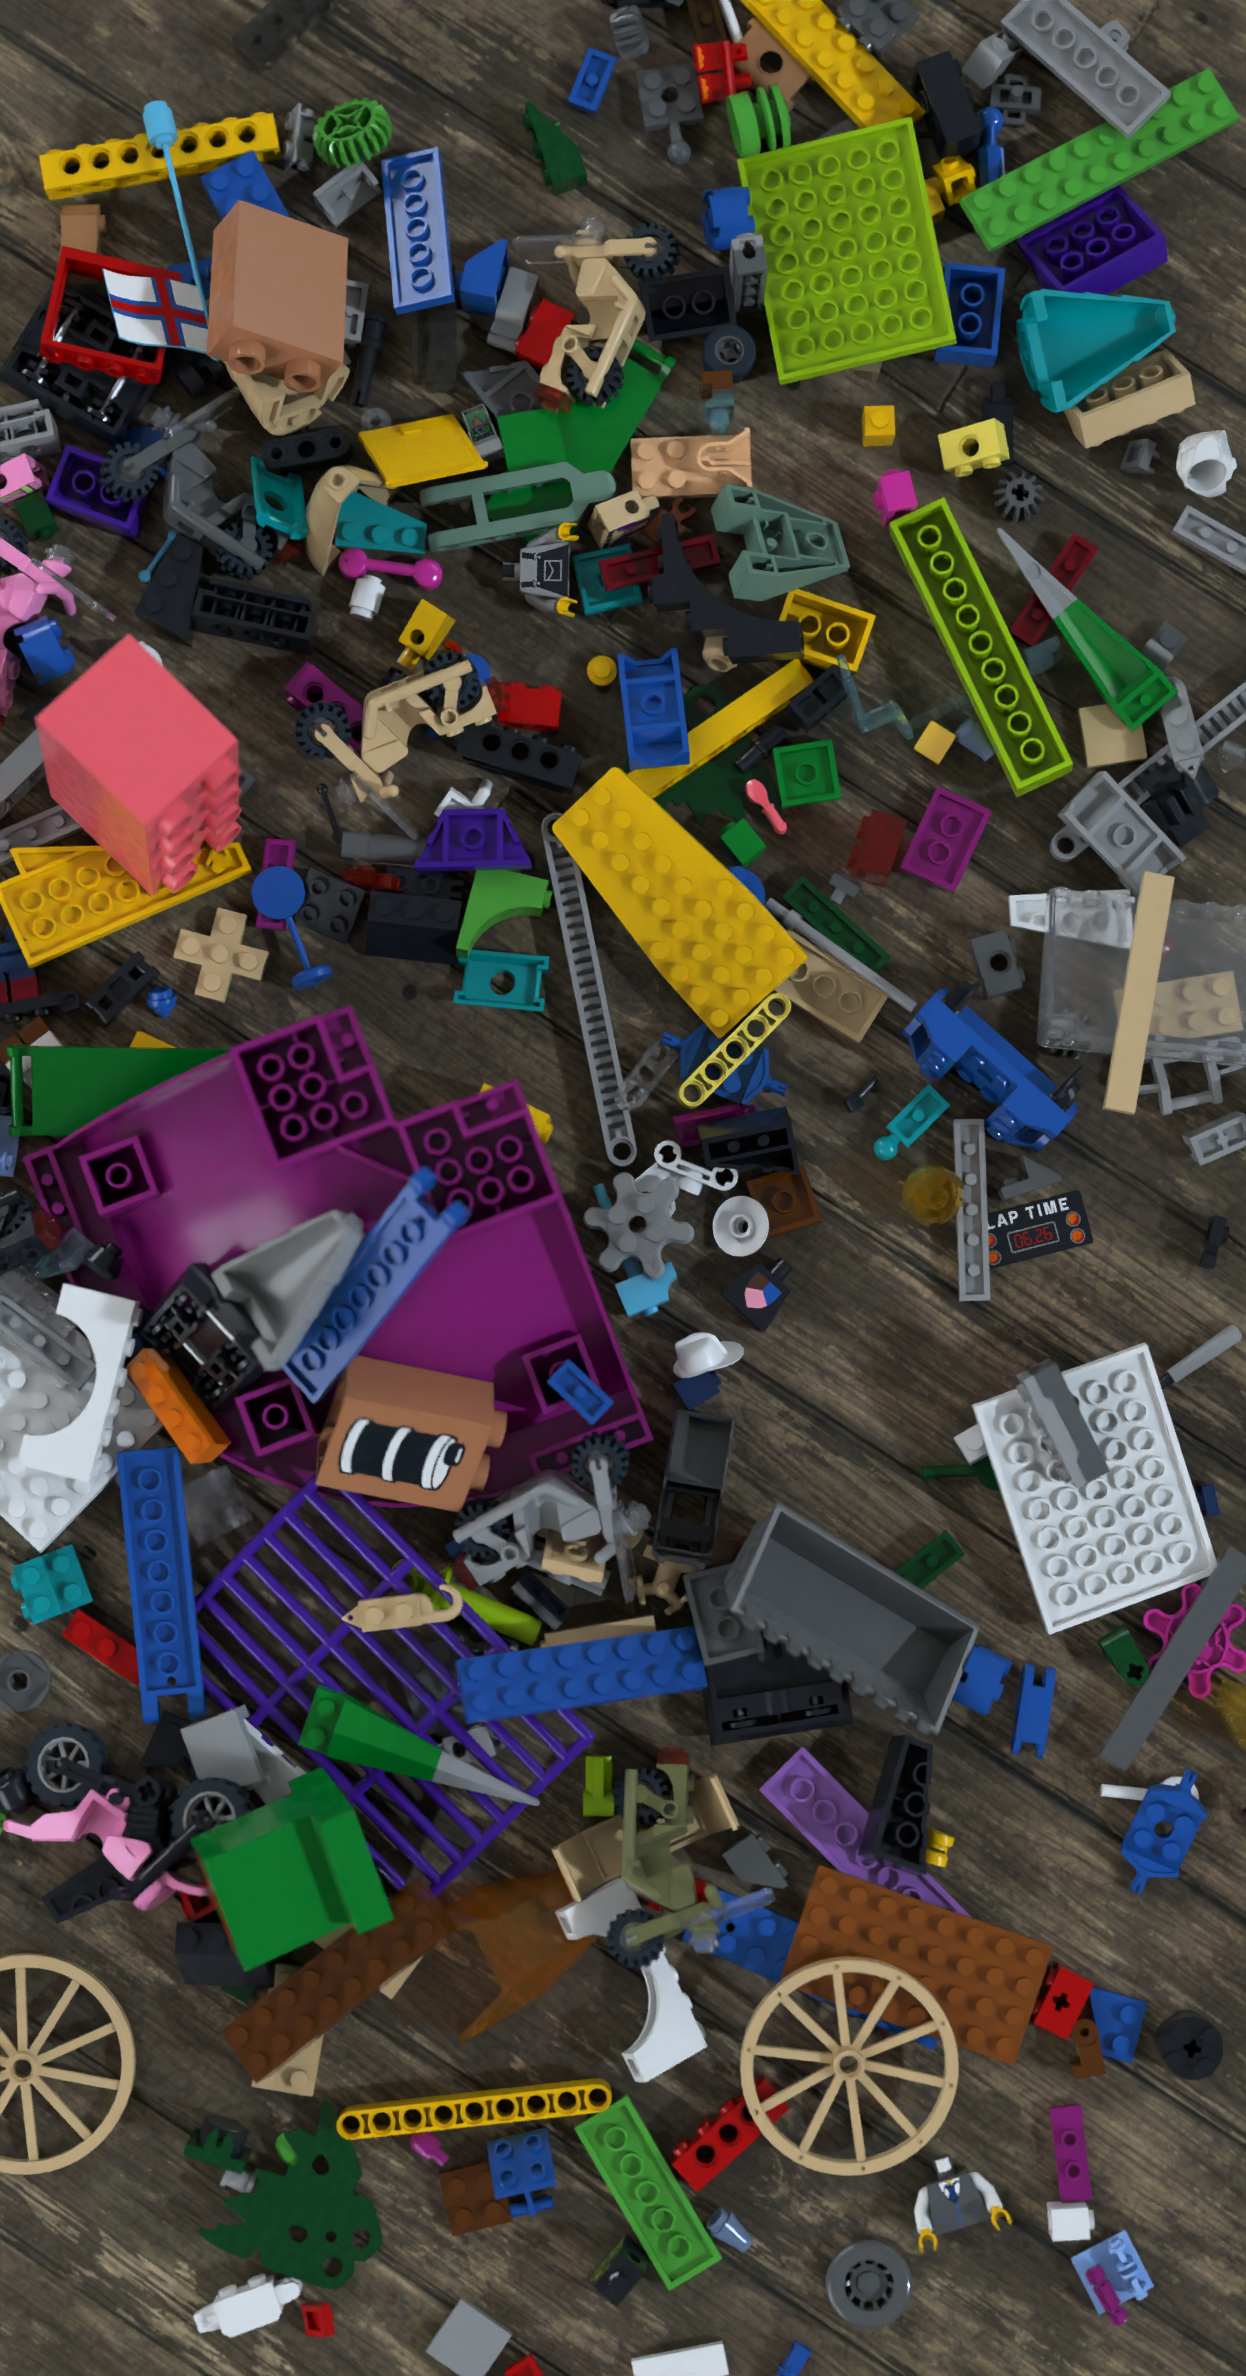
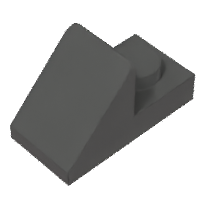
M1165 620L1140 653L1163 672L1189 638Z
M1021 1155L1018 1159L1025 1180L1022 1181L1020 1176L1003 1181L1004 1187L997 1191L1000 1200L1004 1201L1062 1181L1060 1174Z

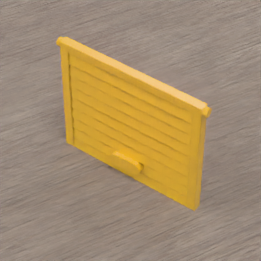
M454 414L358 433L359 440L385 480L386 488L400 487L488 467V462L482 459Z

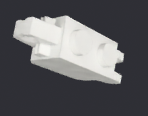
M263 2273L250 2278L248 2284L237 2288L236 2284L226 2286L218 2291L219 2295H216L213 2303L195 2312L194 2319L199 2333L221 2329L224 2335L231 2338L275 2322L279 2319L285 2303L298 2298L303 2287V2281L292 2277L276 2280L275 2274L266 2277Z

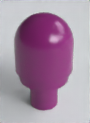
M432 2132L412 2133L410 2146L422 2159L425 2158L429 2161L432 2158L442 2167L449 2158L439 2148L442 2143L439 2142L440 2139Z

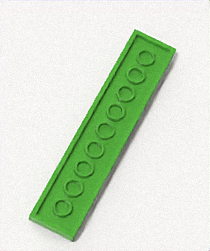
M1210 68L1168 89L1171 91V98L1129 140L1107 121L962 197L959 204L988 252L995 251L1235 124L1240 117Z

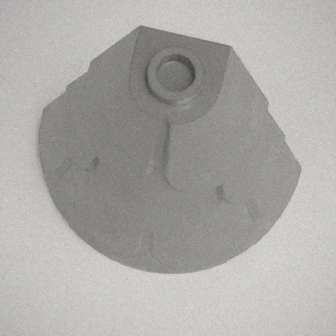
M338 1210L328 1212L292 1228L288 1234L258 1246L257 1249L221 1265L211 1274L225 1299L245 1305L263 1338L259 1337L251 1346L265 1370H279L288 1362L301 1343L311 1323L323 1308L333 1286L340 1282L364 1236L363 1224L356 1215L352 1213L346 1214Z

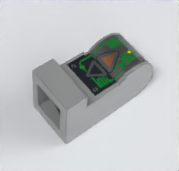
M482 403L461 411L468 432L467 435L482 459L490 463L504 458L502 443L497 436L485 405Z

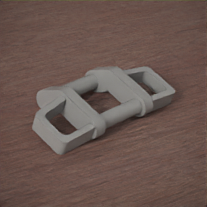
M1233 1036L1211 1041L1204 1040L1199 1041V1045L1162 1053L1158 1050L1149 1052V1054L1145 1055L1143 1064L1150 1063L1155 1084L1139 1086L1138 1095L1158 1092L1159 1106L1163 1116L1172 1114L1173 1110L1210 1102L1213 1105L1222 1103L1220 1079L1240 1073L1246 1066L1239 1038ZM1227 1046L1233 1047L1238 1064L1218 1070L1212 1049ZM1201 1057L1209 1090L1171 1098L1163 1065Z

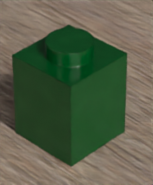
M42 490L14 501L27 535L32 542L50 540L54 537V533L60 531Z

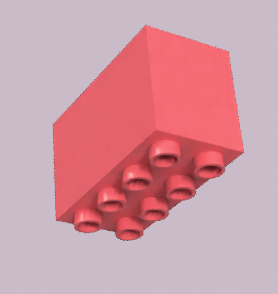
M130 634L126 635L35 718L51 798L152 897L159 892L163 885L172 893L178 892L197 873L198 866L192 859L202 851L206 844L218 853L225 849L240 833L242 826L236 821L242 811V808L239 806V796L242 790L239 788L241 769L238 767V739Z

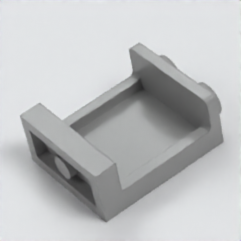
M246 1705L193 1723L180 1730L198 1779L202 1780L208 1777L225 1778L238 1783L241 1787L244 1786V1789L249 1791L262 1786V1779L270 1775L268 1769L262 1770L245 1725L244 1718L249 1716Z

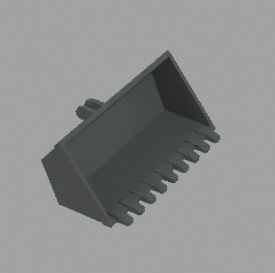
M777 1502L767 1515L754 1524L723 1581L730 1604V1612L742 1618L743 1624L754 1631L757 1627L762 1630L765 1638L774 1644L778 1640L784 1643L787 1651L794 1656L804 1655L807 1657L809 1664L814 1668L820 1670L821 1667L829 1670L830 1676L839 1683H842L843 1680L849 1682L852 1690L859 1695L869 1694L872 1696L874 1703L879 1707L885 1709L886 1706H889L894 1710L895 1715L904 1722H907L908 1719L914 1721L917 1729L928 1735L929 1732L937 1735L981 1625Z

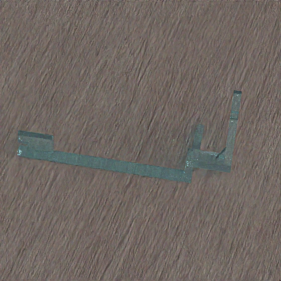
M1058 636L1024 650L1027 669L1031 677L1065 663L1061 652L1052 655L1054 651L1061 648ZM844 653L836 656L852 714L862 734L893 721L899 735H904L908 741L914 738L913 730L930 723L931 720L935 721L971 705L967 694H964L908 720L897 702L892 699L884 702L883 706L866 712L862 708Z

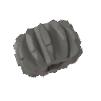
M632 5L620 7L618 10L613 11L610 16V26L620 56L626 60L630 58L635 59L647 53L649 39L639 8Z
M1024 470L1020 471L1018 478H1016L1013 472H1009L1007 480L1000 479L997 485L1000 489L994 490L993 497L999 500L995 502L994 507L995 509L1004 508L1001 514L1002 518H1006L1008 514L1013 515L1012 522L1017 523L1019 515H1021L1022 519L1027 522L1030 519V513L1034 515L1039 513L1040 508L1038 505L1044 502V497L1039 494L1042 492L1043 486L1039 484L1033 485L1036 480L1035 475L1030 476L1027 480L1025 479ZM1016 492L1021 493L1022 501L1016 500Z

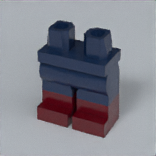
M11 926L4 928L7 943L0 944V1004L43 995L37 966L29 968Z

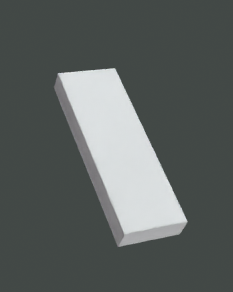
M723 2340L631 2359L634 2376L729 2375Z

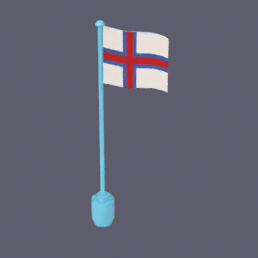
M161 100L152 101L144 106V113L142 115L149 144L164 152L196 286L164 278L126 276L106 269L102 271L119 339L143 346L183 348L207 354L209 310L169 148L178 139L172 109L168 107L167 103ZM211 357L212 360L219 361V359Z

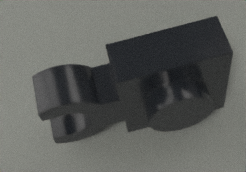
M1217 1215L1210 1217L1199 1267L1210 1270L1211 1268L1214 1269L1218 1248H1220L1221 1243H1226L1230 1227L1226 1226L1227 1218Z

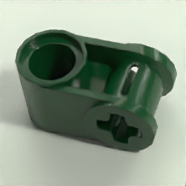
M1124 1625L1097 1640L1104 1655L1113 1665L1123 1682L1130 1685H1140L1147 1680L1149 1676L1148 1665L1139 1652L1132 1635ZM1128 1665L1140 1666V1670L1137 1672L1139 1676L1137 1679L1127 1676V1673L1130 1671Z

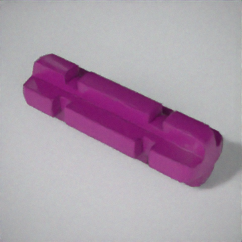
M1100 2265L1090 2267L1086 2271L1085 2276L1090 2285L1095 2286L1093 2291L1104 2311H1109L1107 2316L1113 2326L1122 2325L1128 2319L1127 2312L1123 2306H1119L1121 2302L1109 2280L1104 2279L1106 2274Z

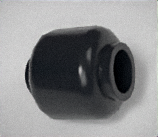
M7 1767L0 1771V1809L3 1813L16 1812L19 1815L32 1806L31 1800L35 1794L31 1790V1782H27L26 1774L22 1769Z

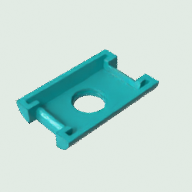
M251 456L250 466L257 523L263 528L265 525L290 534V539L293 540L305 538L309 532L302 477L289 472L286 478L280 477L264 470L263 460ZM264 497H271L277 500L282 505L283 511L271 507Z
M472 949L468 959L458 957V964L464 965L462 991H454L453 1004L544 1012L545 999L539 998L542 973H548L549 971L548 956ZM501 972L509 974L514 981L512 990L504 995L496 994L490 987L491 978Z

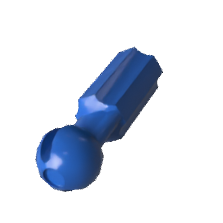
M986 106L978 112L984 126V131L981 133L983 136V147L979 148L977 152L979 188L1005 175L1004 148L997 145L996 136L1002 128L1003 116L996 107Z

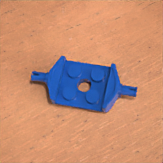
M703 1023L686 1039L682 1038V1040L664 1032L660 1044L677 1050L676 1053L679 1054L680 1079L685 1081L730 1034H726L722 1039H719ZM730 1043L727 1045L726 1052L729 1057L737 1059L741 1056V1048L737 1044ZM757 1047L713 1093L744 1106L761 1090L765 1091L768 1089L784 1096L788 1084L771 1078L772 1076L769 1074V1049ZM715 1065L706 1066L705 1075L707 1078L718 1080L720 1073L716 1070Z
M1187 1768L1180 1784L1176 1783L1175 1786L1166 1784L1149 1786L1120 1846L1121 1853L1137 1872L1129 1887L1132 1892L1135 1893L1137 1891L1136 1894H1141L1150 1877L1179 1876V1868L1202 1820L1207 1818L1206 1809L1191 1794V1788L1198 1777L1197 1772L1192 1771L1191 1773V1769ZM1166 1821L1172 1826L1171 1830L1166 1834L1157 1833L1154 1827L1158 1822Z

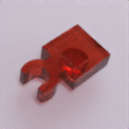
M358 865L357 869L345 868L343 880L355 886L381 890L384 888L399 891L401 882L400 878H394L392 874L375 873V868L366 865Z

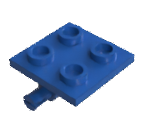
M547 2128L486 2141L495 2199L524 2193L527 2200L509 2205L512 2218L529 2213L530 2216H535L538 2211L555 2208L552 2195L534 2199L531 2192L557 2185Z

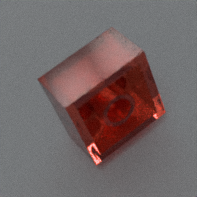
M872 809L869 817L863 816L856 839L861 840L860 846L854 844L847 867L852 868L849 877L884 888L889 878L907 820Z

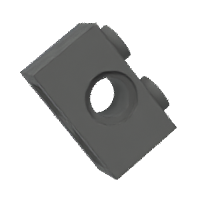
M1004 929L970 939L968 948L978 981L982 978L985 980L980 986L984 1000L987 1001L1020 991L1023 987L1022 982H1025V975L1021 964L1016 965L1013 954L1017 951L1013 937L1007 936ZM994 957L1001 958L1005 962V970L1001 972L993 970L990 960Z

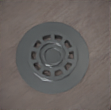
M860 2240L847 2245L833 2258L826 2274V2293L832 2308L844 2321L861 2328H878L891 2323L905 2310L912 2293V2275L906 2260L895 2248L877 2240ZM881 2263L885 2266L881 2268L878 2264ZM848 2272H850V2277L846 2278ZM886 2274H892V2279H887ZM850 2285L851 2290L846 2292L845 2287ZM887 2286L891 2287L889 2294L885 2292ZM854 2296L859 2299L858 2303L852 2300ZM881 2297L884 2298V2300H883L882 2302H880V2303H877V2302H876V2300H878L879 2298H881ZM864 2302H872V2306H865Z

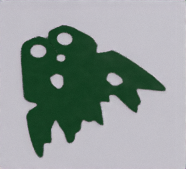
M714 685L694 686L688 692L687 699L686 694L682 692L686 723L689 721V723L694 725V728L730 704L722 691ZM707 695L714 699L715 709L711 713L702 714L698 711L696 703L701 696ZM748 734L720 752L717 761H707L654 798L664 810H666L667 803L672 800L676 806H680L685 801L688 802L702 826L707 815H712L717 808L724 815L735 817L737 821L743 818L746 820L742 791L745 792V784L749 780L755 779L765 787L769 803L775 805L774 808L781 817L779 798L767 770L761 765H755L747 774L743 775L733 764L732 760L751 745ZM628 757L622 769L626 774L633 771L629 769Z
M328 2100L323 2101L315 2136L301 2128H297L294 2131H284L285 2139L299 2159L297 2168L288 2166L286 2176L256 2168V2174L259 2177V2181L255 2185L256 2193H241L238 2197H229L224 2200L223 2203L235 2211L246 2222L245 2225L231 2226L218 2222L215 2230L199 2228L198 2233L214 2246L239 2258L251 2257L257 2250H260L261 2263L266 2269L318 2287L337 2289L343 2286L354 2274L355 2261L368 2260L380 2248L382 2233L374 2204L365 2195L353 2194L354 2188L362 2176V2170L351 2140L341 2137L338 2133L337 2121L339 2115ZM318 2155H323L327 2159L330 2167L327 2174L318 2175L312 2168V2162ZM300 2226L305 2228L308 2237L302 2243L292 2240L287 2231L290 2227ZM357 2229H365L370 2234V2243L365 2248H356L351 2243V2236ZM330 2231L335 2232L337 2235L334 2242L326 2240V2234ZM330 2257H336L342 2262V2271L335 2277H328L323 2272V2263Z

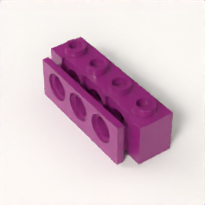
M306 662L283 688L288 696L285 699L286 702L299 712L301 709L305 710L308 708L307 705L311 704L310 699L313 695L322 694L323 698L321 701L323 703L331 702L336 707L339 706L346 713L350 723L351 738H349L348 742L360 755L361 742H356L354 739L362 730L363 707L317 667ZM320 720L314 722L315 725L323 730ZM333 721L330 722L331 726L337 731L338 727L336 723Z

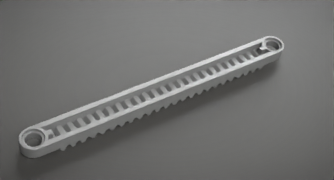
M1246 681L1195 722L1203 754L1207 753L1246 721ZM1169 743L1118 783L1138 806H1141L1146 800L1151 798L1141 779L1172 759ZM1177 767V770L1179 771V773L1183 772L1182 769H1180L1179 767ZM1066 825L1052 838L1050 852L1058 861L1068 862L1086 850L1089 844L1081 836H1076ZM1061 838H1068L1073 842L1074 849L1071 853L1064 854L1059 851L1057 843Z
M551 813L543 819L541 832L606 1153L613 1165L626 1167L635 1160L637 1147L580 867L560 840L549 834L548 825L553 821H557L563 815L561 813ZM619 1143H625L630 1147V1156L625 1160H619L614 1157L613 1149Z

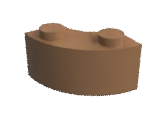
M64 204L60 214L61 249L63 245L102 255V233H106L107 223L106 216L100 214V204ZM69 273L67 283L98 284L99 280Z

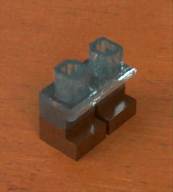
M732 370L702 372L701 399H709L704 406L703 422H709L710 435H728L729 421H732L734 412Z

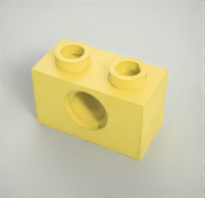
M995 418L938 435L944 470L956 477L971 475L974 469L981 467L984 469L995 468L1001 465V461L1010 459L1004 424ZM979 443L978 452L974 456H970L971 447Z

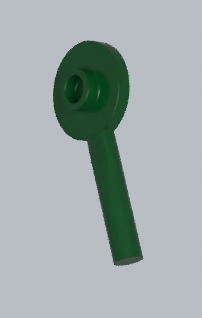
M989 1456L977 1461V1464H972L971 1466L969 1464L921 1466L922 1478L977 1476L981 1484L986 1488L1000 1491Z

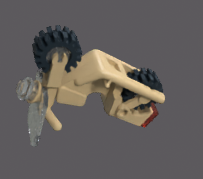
M590 216L589 220L582 219L580 223L582 228L577 230L576 234L518 236L513 239V248L523 262L530 264L566 263L572 282L576 286V295L590 313L589 324L565 325L566 327H564L561 336H558L554 342L553 353L548 364H545L542 368L540 384L535 392V395L542 403L541 407L554 414H557L558 411L569 414L576 400L568 390V384L582 403L585 401L589 406H592L593 403V405L600 409H604L606 403L612 402L610 400L612 395L615 398L619 395L617 389H622L624 385L621 381L624 380L622 368L644 322L646 313L636 293L615 268H629L637 279L641 278L646 283H648L649 279H651L652 283H658V277H661L663 281L668 279L666 273L669 272L672 275L675 272L673 266L679 265L680 261L677 256H680V250L672 232L669 229L667 230L664 225L660 224L658 227L656 222H650V227H647L646 223L640 224L641 230L638 231L636 227L631 230L633 233L632 237L627 235L625 239H612L604 244L603 238H607L609 231L605 228L606 223Z
M447 650L442 654L439 652L435 654V658H430L427 667H424L423 671L375 689L366 695L363 708L360 755L348 742L349 738H351L350 723L346 713L339 706L336 707L331 702L323 703V701H317V704L314 705L311 703L307 705L308 708L302 709L299 718L295 722L296 738L303 751H306L309 756H316L321 760L324 757L332 759L335 755L351 772L350 778L345 780L343 778L338 779L340 785L335 787L341 804L347 802L348 806L351 807L354 802L360 801L361 803L369 795L414 841L419 837L417 829L388 799L397 796L399 789L396 785H391L394 774L389 770L385 771L408 754L407 740L411 729L417 724L424 723L430 725L440 736L446 734L447 737H451L463 732L464 726L472 723L478 726L491 721L492 715L508 709L506 700L511 699L504 681L498 683L495 676L479 681L478 671L472 661L465 654L462 655L458 651L451 652V650ZM426 690L429 698L438 705L437 713L418 694L419 692Z

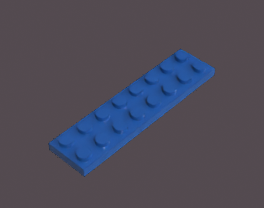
M695 1626L456 1661L467 1724L700 1690L708 1686Z

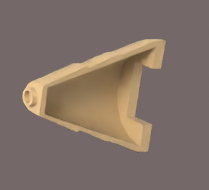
M207 299V300H206L207 306H208V310H209V301H210V299ZM220 360L224 362L232 380L236 382L260 424L269 433L274 435H286L296 432L314 421L322 414L319 408L325 404L327 399L329 398L333 402L339 394L350 372V369L342 364L317 391L302 393L287 388L284 380L262 373L251 375L237 373L229 367L228 362Z
M354 466L333 467L319 479L306 506L309 534L303 538V544L311 564L322 577L342 554L332 544L343 501L354 491L357 493L361 492L364 496L387 505L400 491L401 487L386 488L385 480L381 474Z

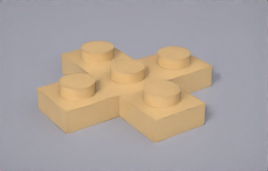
M218 908L210 936L184 929L180 930L173 958L202 966L194 993L196 996L225 1003L232 975L262 982L269 952L241 944L248 920L247 915Z

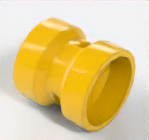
M927 1827L926 1834L929 1835L928 1848L925 1851V1862L946 1867L948 1861L946 1854L948 1848L953 1846L955 1837Z

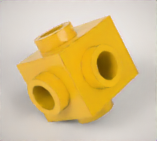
M960 155L945 157L940 163L932 165L935 186L939 195L949 206L959 203L962 197L976 190L974 168L971 163L967 164Z

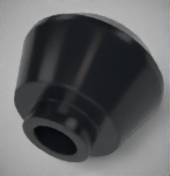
M107 1241L106 1244L100 1242L84 1254L85 1264L108 1280H115L121 1276L125 1259L121 1255L123 1250L110 1241Z

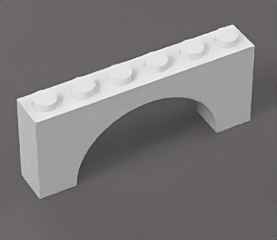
M63 1283L56 1314L73 1321L81 1328L90 1341L96 1361L94 1389L85 1409L67 1427L51 1434H24L17 1465L88 1483L93 1482L95 1477H100L104 1466V1459H100L103 1447H108L112 1435V1429H108L111 1416H116L119 1408L120 1399H116L118 1387L124 1386L127 1377V1369H124L126 1356L131 1357L135 1345V1339L131 1338L134 1326H139L143 1314V1309L139 1308L140 1301Z
M618 1877L582 1896L580 1902L573 1901L555 1911V1914L567 1939L577 1940L592 1934L607 1937V1931L610 1929L609 1924L617 1918V1914H623L627 1909L636 1910L638 1908L645 1912L647 1910L641 1907L637 1899L639 1895L628 1889L622 1878ZM622 1936V1946L628 1952L637 1953L631 1951L633 1949L627 1943L629 1936H624V1942ZM665 1946L663 1952H660L657 1961H652V1965L648 1967H641L648 1990L647 2019L638 2039L629 2049L622 2053L635 2082H647L708 2047L704 2039L706 2037L705 2030L701 2023L695 2020L691 2012L692 2003L689 1997L684 1992L682 1993L677 1983L679 1981L678 1973L671 1964H668L664 1955L666 1952Z

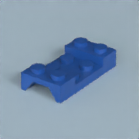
M671 648L660 659L635 661L623 653L617 654L629 769L638 770L690 764L677 648Z

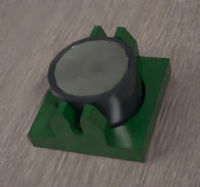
M207 2116L204 2118L200 2132L193 2131L185 2145L183 2154L186 2157L241 2174L247 2166L253 2150L245 2147L249 2130L239 2124V2121H231L224 2116Z

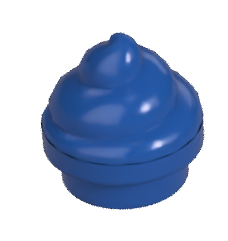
M169 986L149 990V997L146 999L148 1007L153 1009L154 1013L159 1014L163 1019L170 1015L177 1001L176 994L172 992V987Z

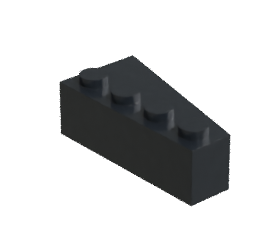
M908 1735L891 1736L858 1851L859 1856L911 1875H927L925 1851L928 1848L929 1835L926 1834L927 1815H930L928 1790L929 1786H931L932 1744Z

